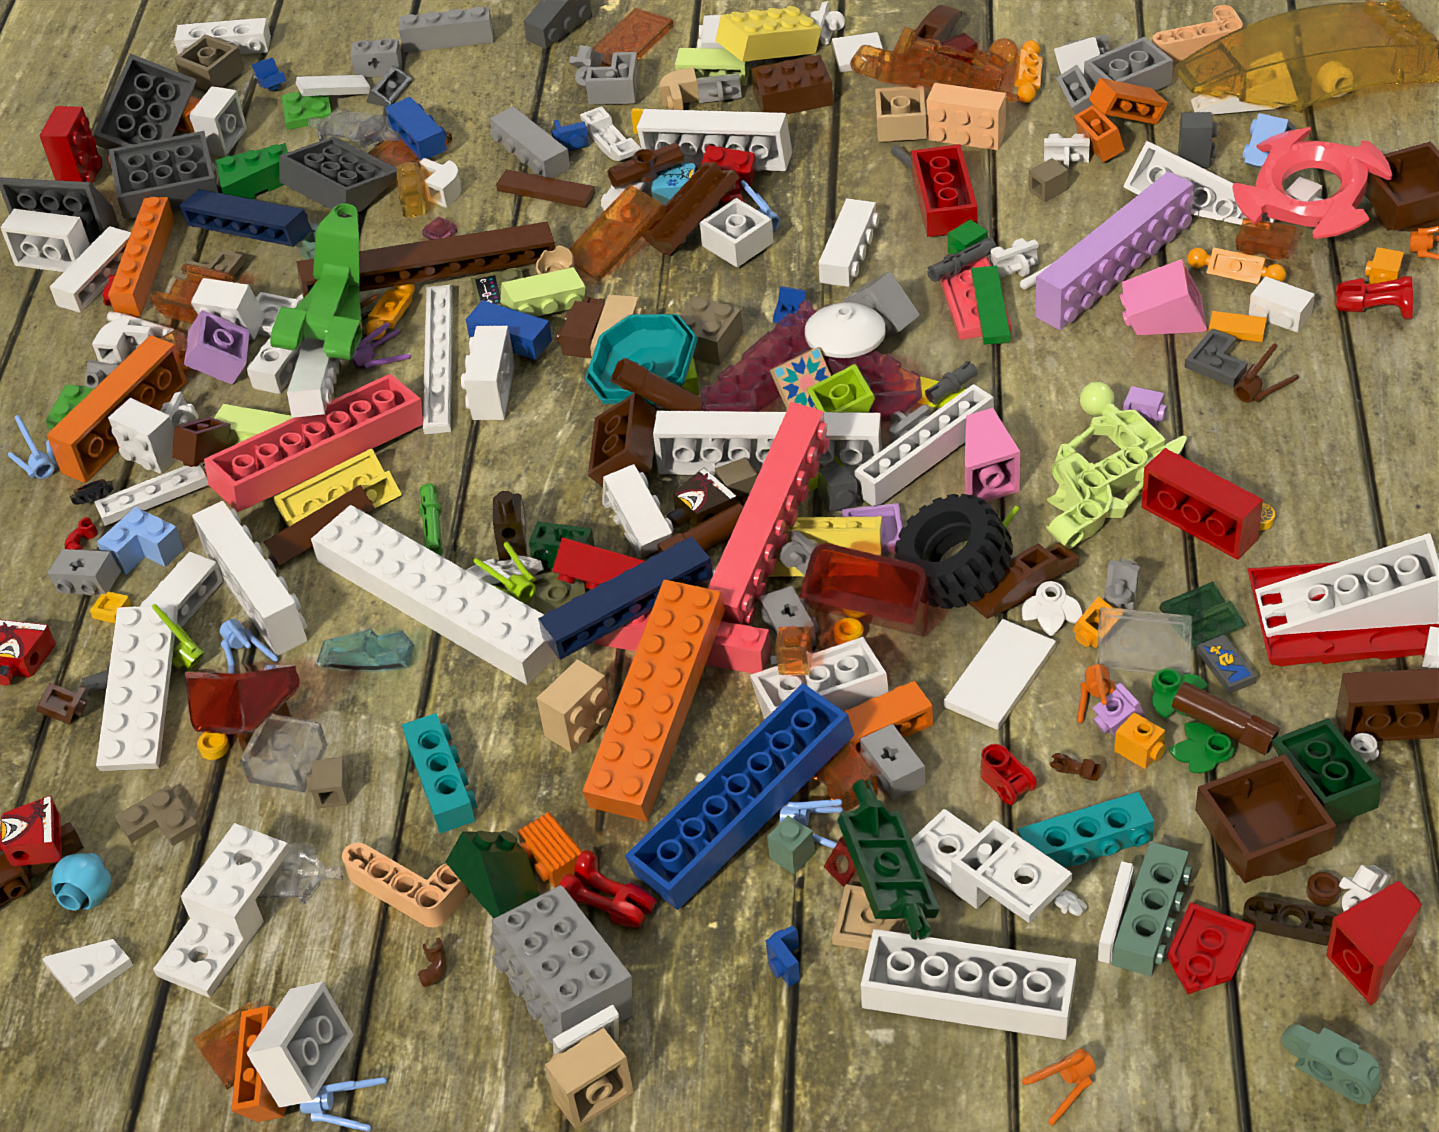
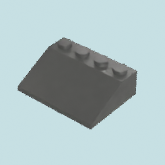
M130 53L95 130L96 145L108 150L173 137L195 88L197 79Z
M204 131L108 149L117 199L123 219L137 217L144 198L168 197L171 209L180 208V205L198 189L218 193Z
M334 136L279 156V182L331 210L343 203L356 207L357 212L364 210L400 175L399 169ZM343 214L341 216L350 217L351 215Z
M0 177V191L9 215L13 209L80 217L89 243H93L109 226L114 228L119 226L113 206L91 182Z

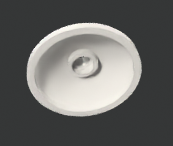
M852 302L828 305L814 313L805 325V339L812 349L819 347L822 355L834 358H851L869 353L881 344L886 333L885 322L878 312L868 306Z

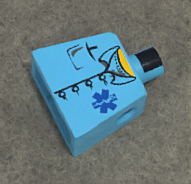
M682 162L679 165L658 172V176L653 181L651 189L654 209H661L696 172V165Z

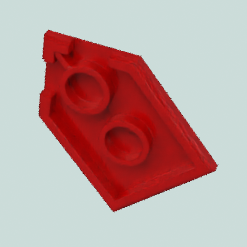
M1190 902L1167 952V958L1187 995L1233 979L1255 925Z

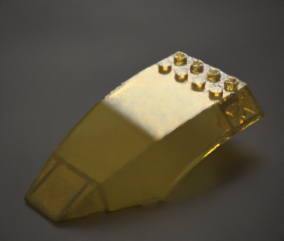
M1366 0L1365 2L1326 4L1281 13L1235 30L1175 65L1174 71L1192 93L1206 94L1222 98V94L1237 96L1240 102L1266 105L1272 108H1277L1278 104L1295 107L1294 112L1302 113L1303 108L1356 89L1386 84L1439 83V41L1397 0H1388L1387 2Z

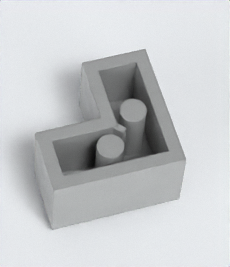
M613 52L610 67L587 68L585 83L589 105H626L636 103L639 82L637 52Z
M891 271L863 284L843 300V302L868 306L878 312L885 322V338L900 332L920 315Z

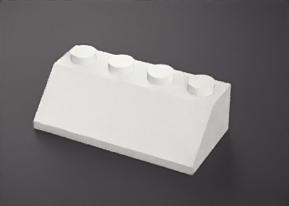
M864 637L750 675L764 720L802 683L842 711L865 703L870 698L889 692L887 674Z

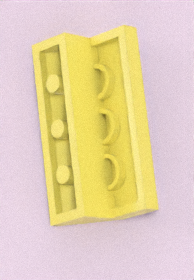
M371 448L274 496L273 500L289 527L359 485L364 489L374 508L402 494L390 471L384 472Z
M882 516L798 517L795 525L790 526L786 531V534H788L787 543L791 542L790 532L799 531L807 539H814L818 542L821 551H828L832 555L830 570L818 571L817 576H879L882 562ZM779 550L776 556L777 565L773 575H768V577L805 576L796 567H786L780 561L779 554L781 550Z

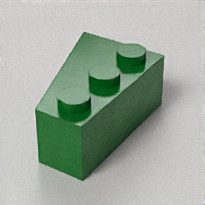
M286 143L275 144L267 148L250 150L246 153L225 156L215 160L223 194L253 200L255 199V194L267 189L270 192L283 186L284 184L279 182V156L288 153Z

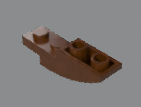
M942 4L930 11L911 36V44L900 61L901 68L923 74L938 47H943L960 19L962 11Z
M1060 542L1046 549L1038 543L1011 559L1009 569L1005 568V576L1001 582H996L994 590L981 596L982 599L979 601H970L968 604L986 619L993 617L1032 597L1034 587L1077 567L1079 556Z
M70 822L61 826L62 858L84 848L75 828ZM3 853L0 856V908L32 890L33 888L29 880L58 862L12 866Z

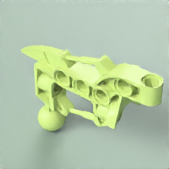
M1103 382L1088 383L1079 395L1080 406L1084 412L1100 417L1092 418L1090 427L1080 436H1076L1068 444H1062L1055 463L1052 465V475L1059 484V488L1055 495L1047 498V501L1051 505L1063 510L1064 513L1057 516L1050 523L1049 527L1046 526V530L1068 549H1072L1078 543L1092 537L1103 527L1105 518L1124 517L1126 509L1143 488L1144 467L1164 448L1180 455L1187 439L1186 436H1181L1164 445L1166 439L1135 409L1120 411L1114 405V392L1109 385ZM1094 434L1108 436L1121 450L1093 464L1092 462L1089 463L1079 453H1075L1074 449L1083 443L1087 436ZM1140 481L1123 500L1113 497L1116 493Z

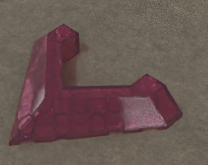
M806 299L801 302L799 310L794 314L789 313L775 325L771 332L768 331L741 355V360L735 366L730 364L718 375V380L712 386L706 385L700 391V397L703 399L701 411L758 412L779 397L780 393L770 369L812 349L805 339V325L808 319L817 312L812 308V303ZM876 348L869 353L851 358H834L822 355L831 376L856 364L875 397L868 413H880L881 422L890 421V416L896 411L905 413L922 398L920 375L914 371L909 373L901 367L899 361L888 354L882 355L876 351Z

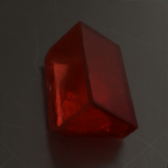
M829 543L820 544L812 551L799 594V598L812 610L845 618H854L861 622L924 637L928 625V577L919 565Z
M237 664L185 672L192 727L197 732L234 735L253 733L296 693L300 684L296 665Z

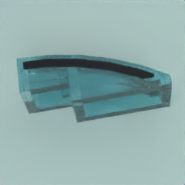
M372 629L324 640L316 663L320 667L364 672L408 668L415 645L403 630L378 636Z

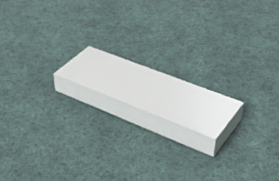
M363 75L296 77V86L302 96L369 94L370 85Z
M1121 861L1099 941L1098 961L1110 964V961L1112 962L1113 946L1125 914L1133 884L1134 866L1131 863Z

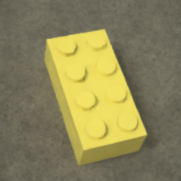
M787 6L783 9L769 8L763 11L750 10V12L743 13L734 11L731 14L721 15L715 41L742 62L815 54L822 27L794 6Z

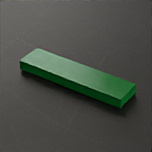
M998 267L971 268L983 345L1009 343L1010 331Z

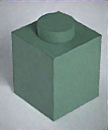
M789 815L767 836L770 859L794 875L815 854L813 831Z

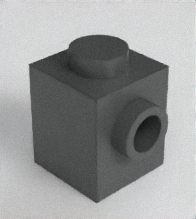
M845 465L818 470V495L830 511H842V509L857 506V481Z

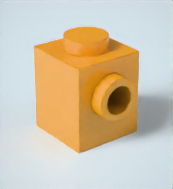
M1377 247L1373 261L1368 260L1365 276L1369 277L1368 284L1399 279L1404 252Z
M1133 712L1115 732L1114 751L1146 770L1154 760L1159 761L1165 753V730Z

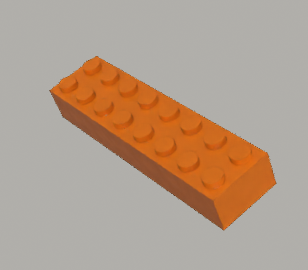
M663 580L582 791L589 808L648 822L725 613L721 591Z

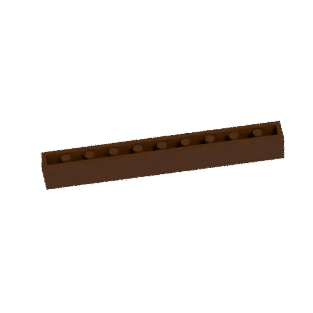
M541 222L359 251V292L535 264L544 250H555V242L548 222ZM314 259L296 261L303 298L317 282L313 276Z

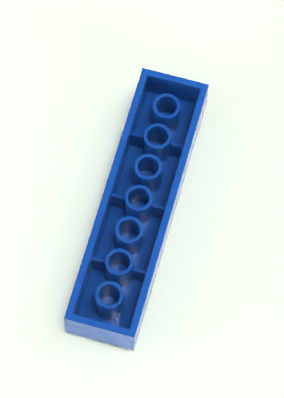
M802 683L625 855L633 874L675 909L679 910L854 736L848 714Z

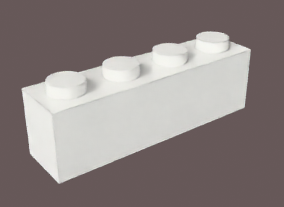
M846 198L818 263L820 283L850 287L853 277L858 276L859 263L864 261L866 246L872 242L873 229L878 228L880 215L876 213V202Z
M109 226L50 286L56 305L81 313L105 288L109 276L116 275L131 232Z
M189 551L177 563L170 574L159 583L150 596L141 603L140 607L152 606L153 604L158 606L175 605L178 609L177 623L183 627L223 582L217 562Z

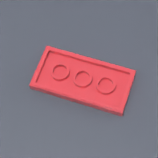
M988 257L981 258L963 267L955 275L950 274L940 279L959 340L982 336L971 268L991 266ZM1006 310L1009 331L1011 332L1012 324Z

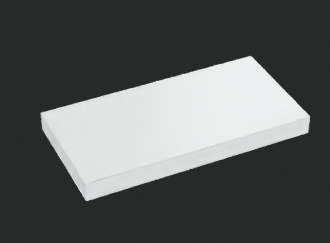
M1002 619L944 699V707L999 730L1055 650L1056 641Z

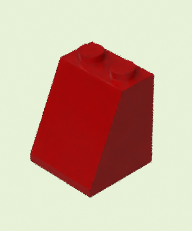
M1399 880L1335 916L1332 922L1326 957L1370 1005L1377 1002L1412 945L1422 906L1417 895L1413 891L1407 890Z

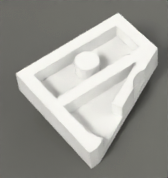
M113 939L49 955L42 959L45 966L77 1004L133 966L130 958Z

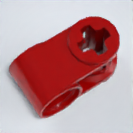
M990 744L982 750L981 778L999 795L1003 802L1013 805L1016 803L1017 797L1027 790L1033 791L1037 788V781L1033 773L1025 765H1022L1006 747L1000 744Z

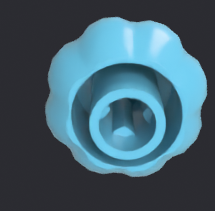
M93 853L65 856L56 864L51 877V888L58 903L72 911L78 910L87 896L89 902L83 909L87 910L98 906L105 900L111 886L109 870L104 866L102 858Z

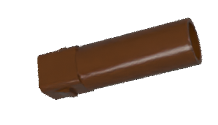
M624 358L618 361L610 381L622 389L635 393L669 411H700L702 397L649 371L647 368L639 365V363Z
M737 503L683 533L679 532L658 543V553L691 536L704 551L715 547L731 537L744 507Z
M1186 681L1180 686L1172 702L1173 709L1235 739L1263 755H1266L1272 749V739L1278 736L1281 729Z

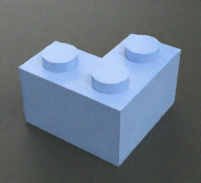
M1259 113L1257 119H1253L1250 127L1252 137L1250 144H1246L1244 147V163L1249 167L1261 169L1270 152H1262L1256 148V145L1271 136L1295 130L1296 127L1288 119Z
M134 507L97 541L100 551H110L121 569V573L125 575L145 557L166 567L184 550L176 526L137 507Z

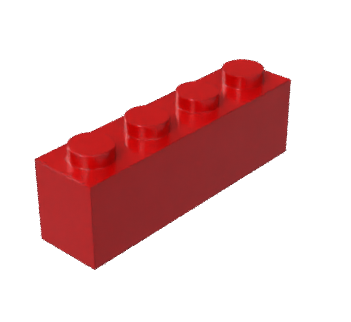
M562 538L552 572L558 575L557 580L573 585L575 580L586 582L585 588L592 590L599 584L622 574L625 570L639 565L644 560Z

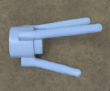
M742 180L741 185L760 207L758 211L772 219L774 232L780 225V217L771 210L759 193H755Z
M16 415L15 420L32 454L29 456L28 465L12 452H9L8 456L24 469L30 478H48L53 474L55 468L58 467L49 441H46L47 454L38 451L20 416Z
M230 619L222 624L220 634L224 640L221 642V646L225 651L232 676H237V670L231 649H240L244 646L247 649L251 648L248 640L274 662L278 661V657L260 642L249 629H245L239 620Z
M842 800L788 801L780 809V823L789 815L804 826H808L810 813H840L843 811V807L840 806L842 805ZM813 834L814 842L849 853L847 846Z
M381 1077L322 1085L313 1101L300 1103L301 1112L303 1114H311L312 1122L324 1121L369 1132L371 1126L368 1124L325 1114V1112L333 1107V1093L385 1084L387 1079Z

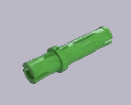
M427 483L419 489L421 497L419 514L423 519L424 547L441 555L443 548L439 517L442 510L438 502L437 486L434 487V484Z

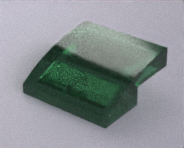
M1213 581L1161 602L1159 606L1160 611L1170 626L1192 650L1201 643L1222 635L1227 636L1246 626L1231 601L1225 602Z

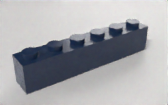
M198 189L180 205L188 226L294 247L312 230L304 209Z
M691 536L538 618L542 637L559 660L652 611L664 579L698 586L713 577L711 559Z

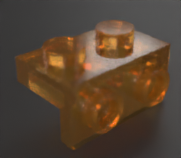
M1243 217L1240 232L1236 236V250H1240L1247 255L1257 253L1266 255L1271 259H1288L1296 227L1267 221H1259L1253 224L1248 218Z

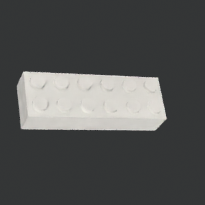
M644 109L637 126L642 149L654 151L676 142L680 146L684 162L693 163L696 165V168H700L707 145L755 153L756 170L786 171L792 155L786 113Z
M220 501L193 514L192 517L205 554L210 560L217 562L222 579L272 652L279 656L307 642L304 629L308 628L302 614L298 613V610L302 609L298 598L294 593L289 595V588L284 578L275 575L277 572L272 561L263 558L265 555L258 542H252L253 538L247 526L240 525L241 521L235 509L229 510L224 501Z
M873 929L861 981L862 1008L1066 1040L1075 987L1076 959L931 937L919 940L918 937L917 940H914L910 934Z

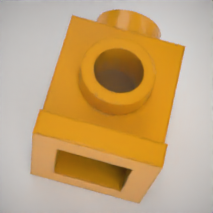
M1098 596L1073 627L1072 631L1076 633V640L1085 647L1091 645L1096 649L1117 626L1122 614Z

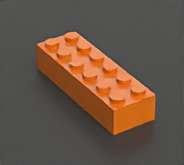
M150 335L46 435L62 474L87 483L119 451V445L112 434V427L108 417L129 398L160 411L163 404L168 403L174 393L179 392L187 384L175 344Z

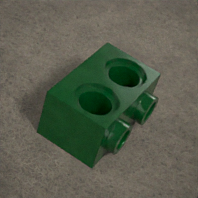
M537 521L529 539L531 557L541 561L543 567L553 568L562 538L595 547L592 528Z

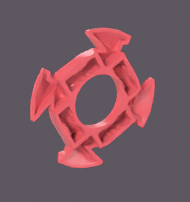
M1311 127L1289 130L1271 136L1256 145V148L1260 151L1270 152L1257 176L1256 187L1234 183L1232 190L1237 206L1242 214L1253 224L1261 221L1262 214L1267 212V217L1302 226L1316 227L1313 231L1314 239L1333 237L1352 231L1369 221L1365 211L1357 209L1367 190L1368 172L1386 180H1391L1392 172L1389 162L1382 152L1369 141H1361V145L1358 147L1324 141H1303L1311 133ZM1307 168H1320L1330 171L1341 181V186L1334 195L1324 200L1310 202L1292 198L1284 191L1282 185L1291 174Z

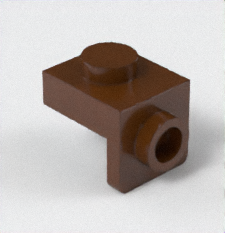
M49 683L38 703L36 711L70 725L74 715L80 717L85 708L87 700L83 699L86 688L80 686L77 692L74 693Z

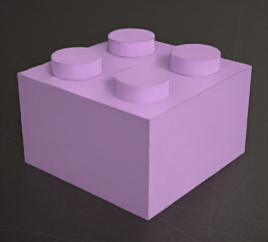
M201 310L188 330L184 365L232 385L247 362L250 330Z

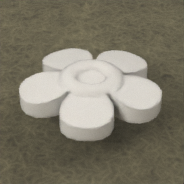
M1067 890L1061 891L1054 900L1055 905L1061 908V912L1064 914L1069 910L1073 915L1080 916L1087 909V905L1078 899L1077 895Z

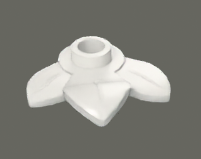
M1047 581L1039 585L1036 595L1027 599L1022 607L1023 621L1038 619L1041 628L1049 636H1053L1058 632L1064 620L1076 624L1077 620L1082 616V610L1077 600L1067 596L1064 588L1059 583ZM1046 592H1053L1056 596L1048 597Z

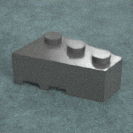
M541 0L524 20L527 41L545 49L549 48L592 17L590 0Z

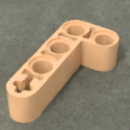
M1219 5L1213 9L1212 22L1157 32L1153 35L1152 43L1173 59V62L1232 51L1241 46L1243 23L1231 6Z
M353 843L342 852V859L349 880L427 927H438L445 923L469 894L468 888L446 863L441 865L426 880L366 844Z

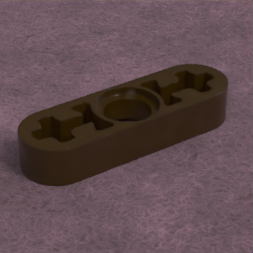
M1255 896L1245 902L1242 919L1255 925V931L1328 946L1333 918L1337 914L1327 910ZM1256 910L1263 911L1261 917L1254 916ZM1274 913L1278 914L1277 921H1272ZM1293 915L1298 917L1302 923L1299 926H1289L1283 921V918ZM1308 920L1312 921L1311 929L1307 928ZM1323 925H1329L1330 931H1323Z

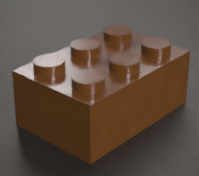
M810 55L805 58L785 60L780 63L751 68L753 93L761 112L786 113L787 115L833 105L832 80L821 55Z
M633 393L595 417L588 476L601 487H603L604 476L634 464L638 472H643L644 475L652 469L653 431L657 410L639 395Z
M1422 668L1416 670L1343 673L1336 709L1340 733L1349 743L1355 735L1360 733L1369 734L1376 741L1439 738V669Z

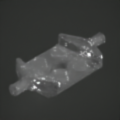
M337 108L328 117L325 116L323 119L311 117L308 122L310 127L317 128L319 141L326 139L329 135L336 138H348L352 141H359L361 149L369 148L385 140L398 142L400 139L398 131H390L387 116L377 114L373 115Z
M288 843L289 853L257 898L299 897L301 905L307 904L320 886L321 881H324V879L343 880L344 867H324L323 862H319L313 843ZM244 857L237 864L249 863L252 857Z

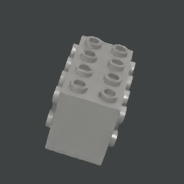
M562 885L492 919L493 934L490 938L495 948V955L492 956L494 965L501 974L505 972L508 976L514 994L517 997L522 996L524 998L530 1016L534 1020H540L544 1033L551 1044H553V1038L611 1005H614L619 1013V1023L633 1016L631 974Z

